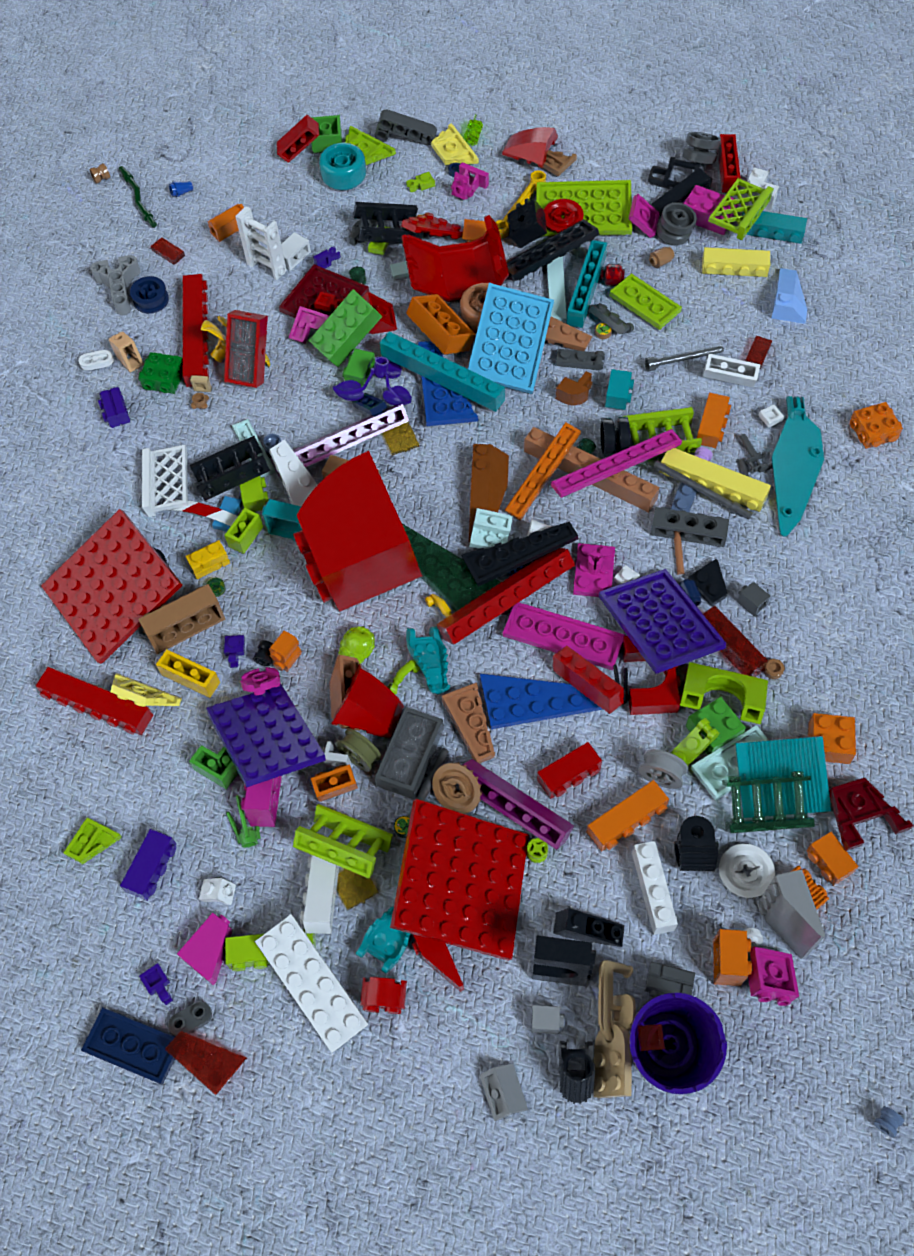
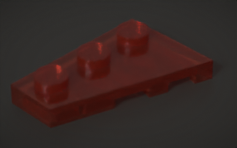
M180 1031L165 1048L167 1053L215 1096L247 1059L242 1055L230 1052L227 1049L208 1043L183 1031Z

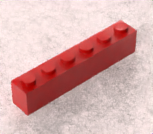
M47 667L36 684V688L40 692L39 695L47 700L52 698L64 707L69 705L81 714L86 712L95 720L100 721V719H103L112 727L117 728V726H120L124 731L132 735L137 733L142 736L153 717L149 707L135 705L134 701L129 699H120L117 697V694L50 667Z

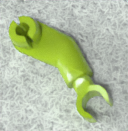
M409 660L397 671L393 682L387 685L395 695L398 685L402 683L404 677L411 670L414 673L420 670L415 660Z

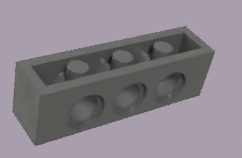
M655 507L650 535L674 539V531H678L682 541L724 548L729 519L707 516L701 513H689L683 510H672L665 507Z

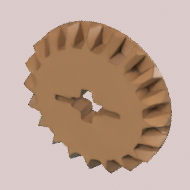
M450 762L439 767L434 774L433 791L437 800L444 808L463 814L469 813L477 807L481 801L480 796L482 794L480 791L481 784L477 781L478 777L473 775V770L467 769V765L462 766L459 762ZM456 784H459L460 791L456 790Z

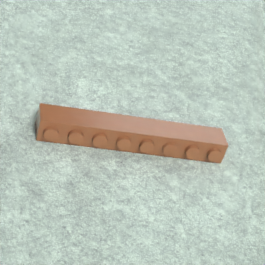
M533 427L524 439V452L540 459L555 437ZM572 446L557 468L570 474L602 459ZM625 470L592 484L648 513L657 501L660 487Z

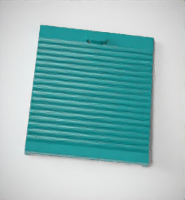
M823 736L735 743L743 818L831 812Z

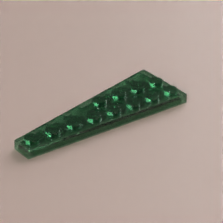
M402 524L421 571V578L445 600L454 612L501 583L499 580L494 579L478 587L462 558Z

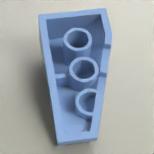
M780 268L771 319L805 324L807 306L797 271Z

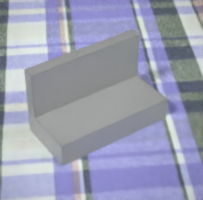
M513 1064L494 1067L480 1075L494 1121L502 1120L512 1114L528 1110Z

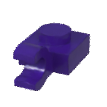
M335 246L313 256L314 264L322 268L331 266L332 261L341 257L340 252H336Z
M244 635L225 636L224 654L228 656L230 668H237L239 666V656L245 655Z
M159 963L139 975L151 996L157 992L160 1000L165 1005L173 1001V998L165 988V986L170 984V981Z

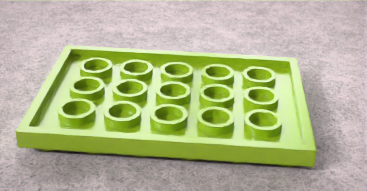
M631 180L537 182L536 201L543 210L547 204L554 200L570 199L582 207L583 219L598 228L600 235L632 234V222L629 220L632 205ZM549 228L544 236H554L557 232H551Z

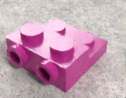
M755 946L751 948L750 957L753 971L751 975H748L751 996L758 997L759 1002L775 1000L779 1006L790 1005L793 1000L799 997L792 954Z

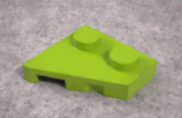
M86 818L63 854L84 864L120 840L122 836Z

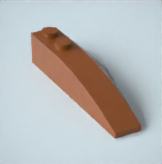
M473 444L469 543L477 508L498 513L508 487L509 455L492 444Z

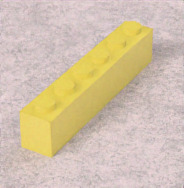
M676 448L668 450L661 461L666 466L728 500L736 501L751 510L759 512L771 488L769 484ZM659 470V472L662 473V474H664L665 476L671 477V476L667 475L666 473H664V472H662V471Z

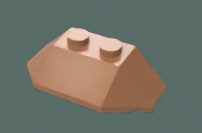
M343 655L337 656L329 682L332 719L337 709L341 706L353 681L352 678L359 665L357 658ZM338 724V725H339L341 728H343V729H348V727H349V726H345V725Z

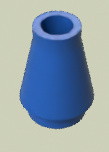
M172 181L169 184V190L172 197H179L189 191H193V185L191 181Z

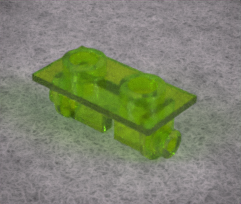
M476 114L473 120H469L466 127L468 129H466L463 136L465 141L472 146L478 143L483 128L482 122L476 120Z

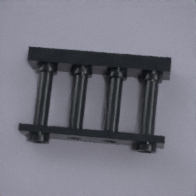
M355 202L353 217L362 221L358 240L402 243L401 237L403 235H411L422 239L424 232L415 233L408 229H402L399 225V221L417 215V205ZM368 219L377 220L378 227H369ZM383 220L392 221L394 228H385Z
M255 436L190 465L197 481L203 482L197 485V488L204 501L270 471L263 455L258 457V454L263 452ZM251 458V461L243 465L241 464V462ZM235 465L234 469L225 472L226 469ZM217 473L219 474V476L214 477V478H212V479H210V480H209V478H208V477H211V476H213V475H215V474H217Z

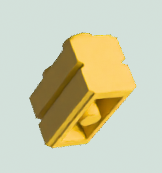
M220 540L185 556L196 579L230 564Z

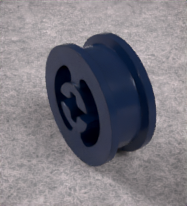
M142 277L136 280L130 288V296L134 306L142 313L152 314L159 312L169 302L165 283L158 277Z

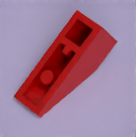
M413 935L415 942L412 943L416 955L421 954L423 961L460 992L463 991L464 985L446 943Z

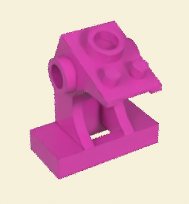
M462 162L459 165V173L455 172L454 181L451 185V194L464 200L472 197L478 187L486 189L489 186V173Z

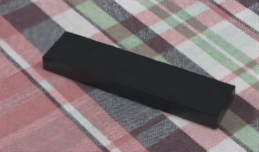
M699 168L651 205L661 216L666 205L681 203L689 196L695 185L704 186L710 181V177Z

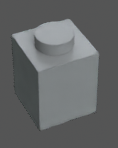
M533 1005L531 1033L559 1034V1028H564V1014H560V1007Z

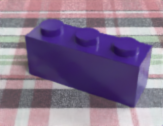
M150 829L120 887L126 893L148 901L149 897L156 891L160 876L162 877L166 872V864L169 858L173 857L176 852L177 844L174 839Z

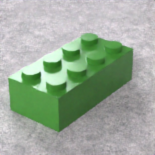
M353 289L308 341L328 360L339 367L383 316Z

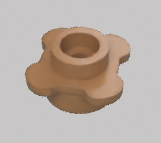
M203 393L194 394L192 396L193 403H191V408L206 409L209 396Z

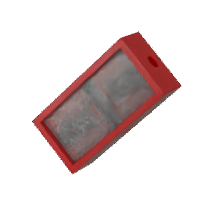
M240 310L227 313L224 382L254 388L264 383L268 316Z

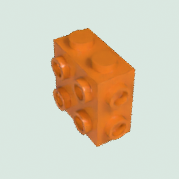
M887 402L856 410L853 412L850 420L851 428L855 430L859 441L863 443L866 449L896 441L903 429L901 422L897 420Z

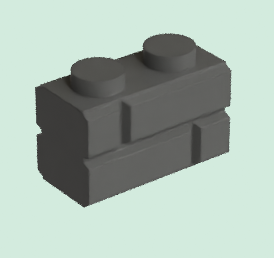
M651 961L644 991L649 992V996L653 998L668 993L692 995L695 972Z

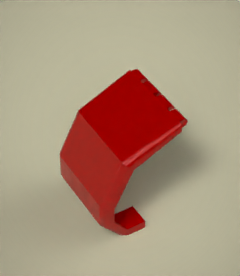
M490 215L484 217L487 231L482 237L472 242L437 246L411 235H403L401 238L411 287L427 295L438 294L444 301L451 302L461 300L463 293L475 284L492 283L502 286L509 276L499 228Z

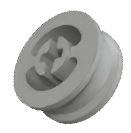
M656 749L647 750L644 754L645 763L641 764L638 770L640 775L649 782L654 780L658 786L664 788L678 789L682 787V775L688 771L687 764L681 758L669 752Z

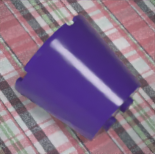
M668 993L657 996L648 1001L633 1020L629 1037L632 1059L641 1075L650 1084L662 1091L672 1094H690L700 1091L711 1084L723 1068L727 1054V1042L723 1025L709 1005L692 995ZM671 1040L673 1048L666 1050L663 1042Z

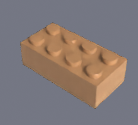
M209 584L187 595L179 597L169 604L163 605L151 613L145 614L138 620L155 652L159 654L226 619Z

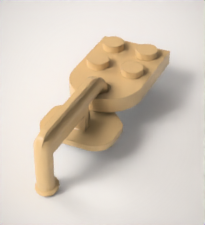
M603 960L599 964L598 1023L600 1031L597 1034L594 1045L595 1080L593 1097L632 1096V1055L628 1032L636 1016V1003L634 997L629 994L613 996V972L622 974L624 978H629L633 973V967L608 960Z

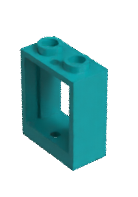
M269 499L267 505H264L262 509V516L264 517L268 533L295 540L293 534L302 530L297 518V513L302 506Z

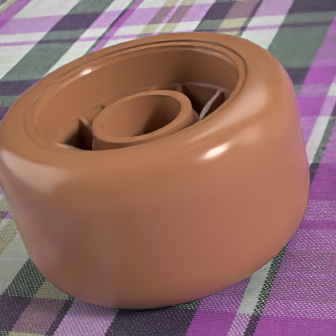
M479 283L469 287L463 293L460 300L461 319L474 333H477L489 283Z

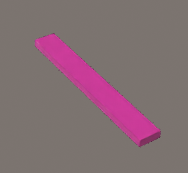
M670 429L551 482V486L560 498L565 497L680 446L682 440Z

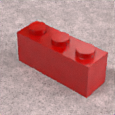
M309 115L304 116L277 141V155L288 163L319 136L318 122Z
M586 742L538 771L537 781L550 799L555 796L560 797L569 787H576L587 776L590 775L592 777L599 773L602 760L591 744Z

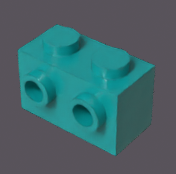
M611 369L605 407L626 410V405L631 402L632 393H629V390H633L634 379H631L632 372Z

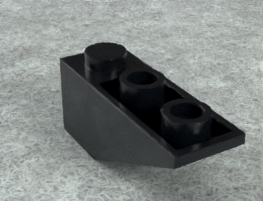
M567 908L556 912L553 934L573 940L622 947L625 925Z

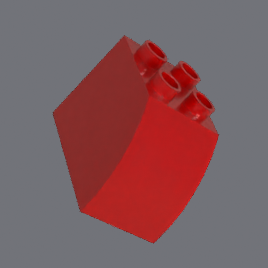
M369 451L350 459L326 476L314 488L297 513L302 530L293 535L301 554L304 555L307 562L305 564L314 586L317 587L322 601L325 603L333 599L339 612L422 577L410 540Z

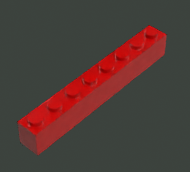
M202 274L183 275V378L186 387H192L191 375L209 377V370L206 365H209V358L206 355V352H209L208 342H206V339H209V334L207 331L201 330L202 323L208 320L206 317L208 314V306L206 304L208 302L206 292L208 284L207 280L203 279Z
M559 548L538 558L436 624L443 639L455 645L574 567L575 564L569 550Z

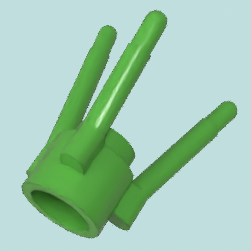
M237 795V806L243 827L240 830L241 833L231 813L227 812L226 815L235 832L238 844H241L243 848L257 845V840L261 839L260 827L255 826V830H253V827H247L244 810L241 808V799Z

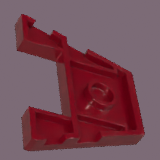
M865 777L832 787L829 790L830 800L845 851L860 847L865 843L854 826L856 824L884 816L895 835L908 831L914 826L911 821H905L899 815L900 811L895 806L891 807L883 799L884 796Z

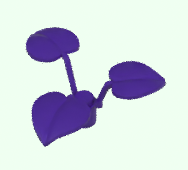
M377 357L375 359L374 367L371 368V372L363 387L354 380L343 381L333 386V391L339 397L349 401H356L364 397L363 391L366 389L373 374H375L378 378L385 377L388 389L383 392L385 402L395 406L399 404L407 405L412 402V397L407 389L399 385L390 387L389 379L399 377L402 369L400 365L385 357Z

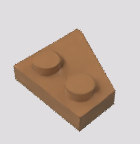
M548 150L543 168L559 176L577 160V155L572 153V156H565L563 152Z

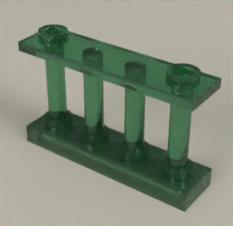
M792 771L791 775L745 779H741V776H728V780H722V785L731 787L733 818H731L730 822H725L726 831L729 833L815 827L814 818L807 816V813L804 811L802 781H810L811 776L804 774V771ZM794 782L796 807L794 817H786L784 814L781 783ZM773 783L775 815H773V818L765 819L762 812L760 784ZM752 785L754 807L752 820H744L742 818L739 786Z

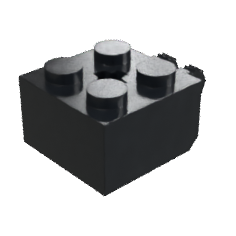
M528 198L525 199L524 205L516 204V209L507 214L510 238L519 248L547 234L544 210L535 199L531 201Z

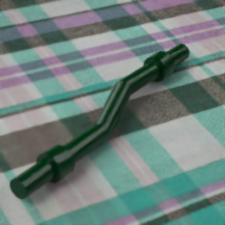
M120 166L119 171L122 173L123 179L134 189L135 205L142 213L144 220L151 227L155 228L157 223L153 219V215L141 203L140 187L134 181L132 174L124 166Z

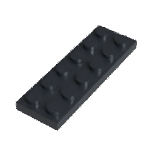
M583 219L507 261L509 277L516 281L523 279L529 273L536 272L540 267L552 263L554 259L565 256L567 252L579 248L585 242L592 241L596 236L600 235L598 228Z

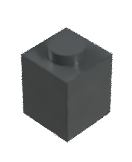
M753 581L748 586L744 585L740 589L737 602L755 616L767 606L770 595Z

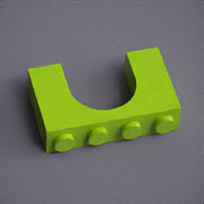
M689 662L680 706L700 710L706 692L712 690L726 691L736 696L741 702L740 720L761 725L766 708L768 680Z

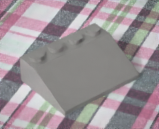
M803 870L776 875L758 902L759 912L761 915H764L766 922L800 959H805L825 937L823 927Z

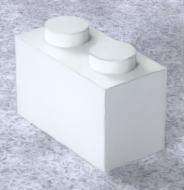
M295 232L281 244L286 269L289 271L311 253L309 240Z

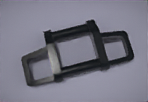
M671 157L668 168L652 166L648 182L665 188L668 186L674 187L680 183L670 180L674 166L693 169L695 172L701 168V163H692ZM653 174L665 175L664 180L653 177ZM710 177V181H709L708 183H706V184H708V186H707V187H704V188L709 189V190H710V188H711L712 180H713L711 177Z

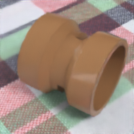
M104 163L100 164L97 168L89 169L96 184L100 183L102 179L107 180L111 178Z

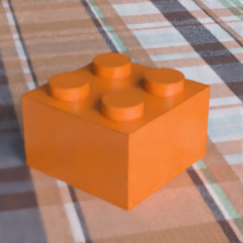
M813 713L808 722V737L823 736L825 761L850 764L856 756L855 717Z
M719 929L713 939V974L715 985L741 986L747 980L748 975H751L752 963L748 961V952L751 951V939L747 938V931Z

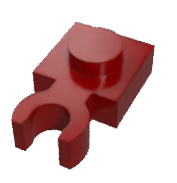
M320 292L314 302V306L317 309L330 312L331 309H336L344 299L336 300L335 295Z

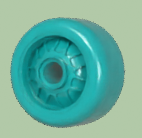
M336 143L327 147L320 155L321 177L330 188L350 190L360 185L365 179V156L359 147L350 143Z

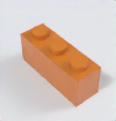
M709 392L697 438L702 439L701 445L716 448L718 442H722L724 432L721 429L726 428L728 418H725V414L729 415L731 405L728 404L730 397Z

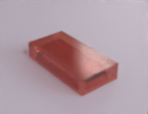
M163 237L151 245L153 252L173 265L185 256L183 250Z
M756 336L745 361L760 364L761 369L771 347L772 340Z

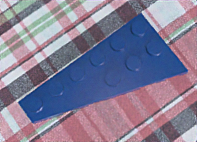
M431 341L418 342L419 346L443 357L439 348ZM421 376L427 426L478 422V416L474 413L472 405L466 397Z
M480 674L491 729L603 710L571 684Z

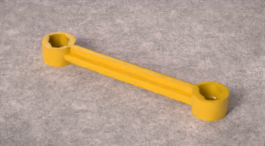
M537 170L531 173L529 185L507 214L516 209V204L524 205L525 199L531 198L537 189V182H546V174L543 171ZM507 214L503 220L496 221L498 228H504L499 229L501 238H506L509 235Z

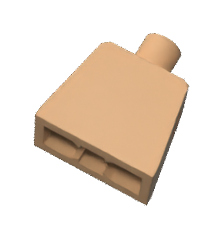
M120 332L109 338V343L116 357L130 373L144 365L133 339L127 334Z

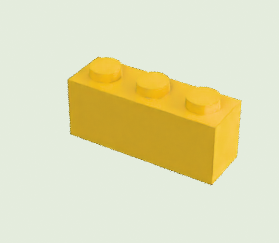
M167 649L156 663L162 676L208 698H211L220 684L216 672Z

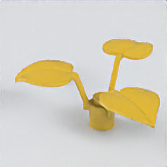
M219 315L217 317L219 322L227 327V319ZM205 320L202 323L201 330L210 332L220 338L210 355L221 363L226 353V336L217 326ZM265 354V362L269 368L270 360L267 354Z

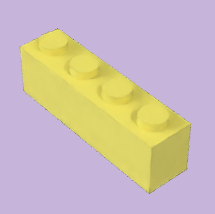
M704 247L702 274L768 276L770 251Z

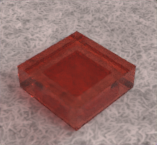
M662 1024L637 1027L640 1051L665 1049Z

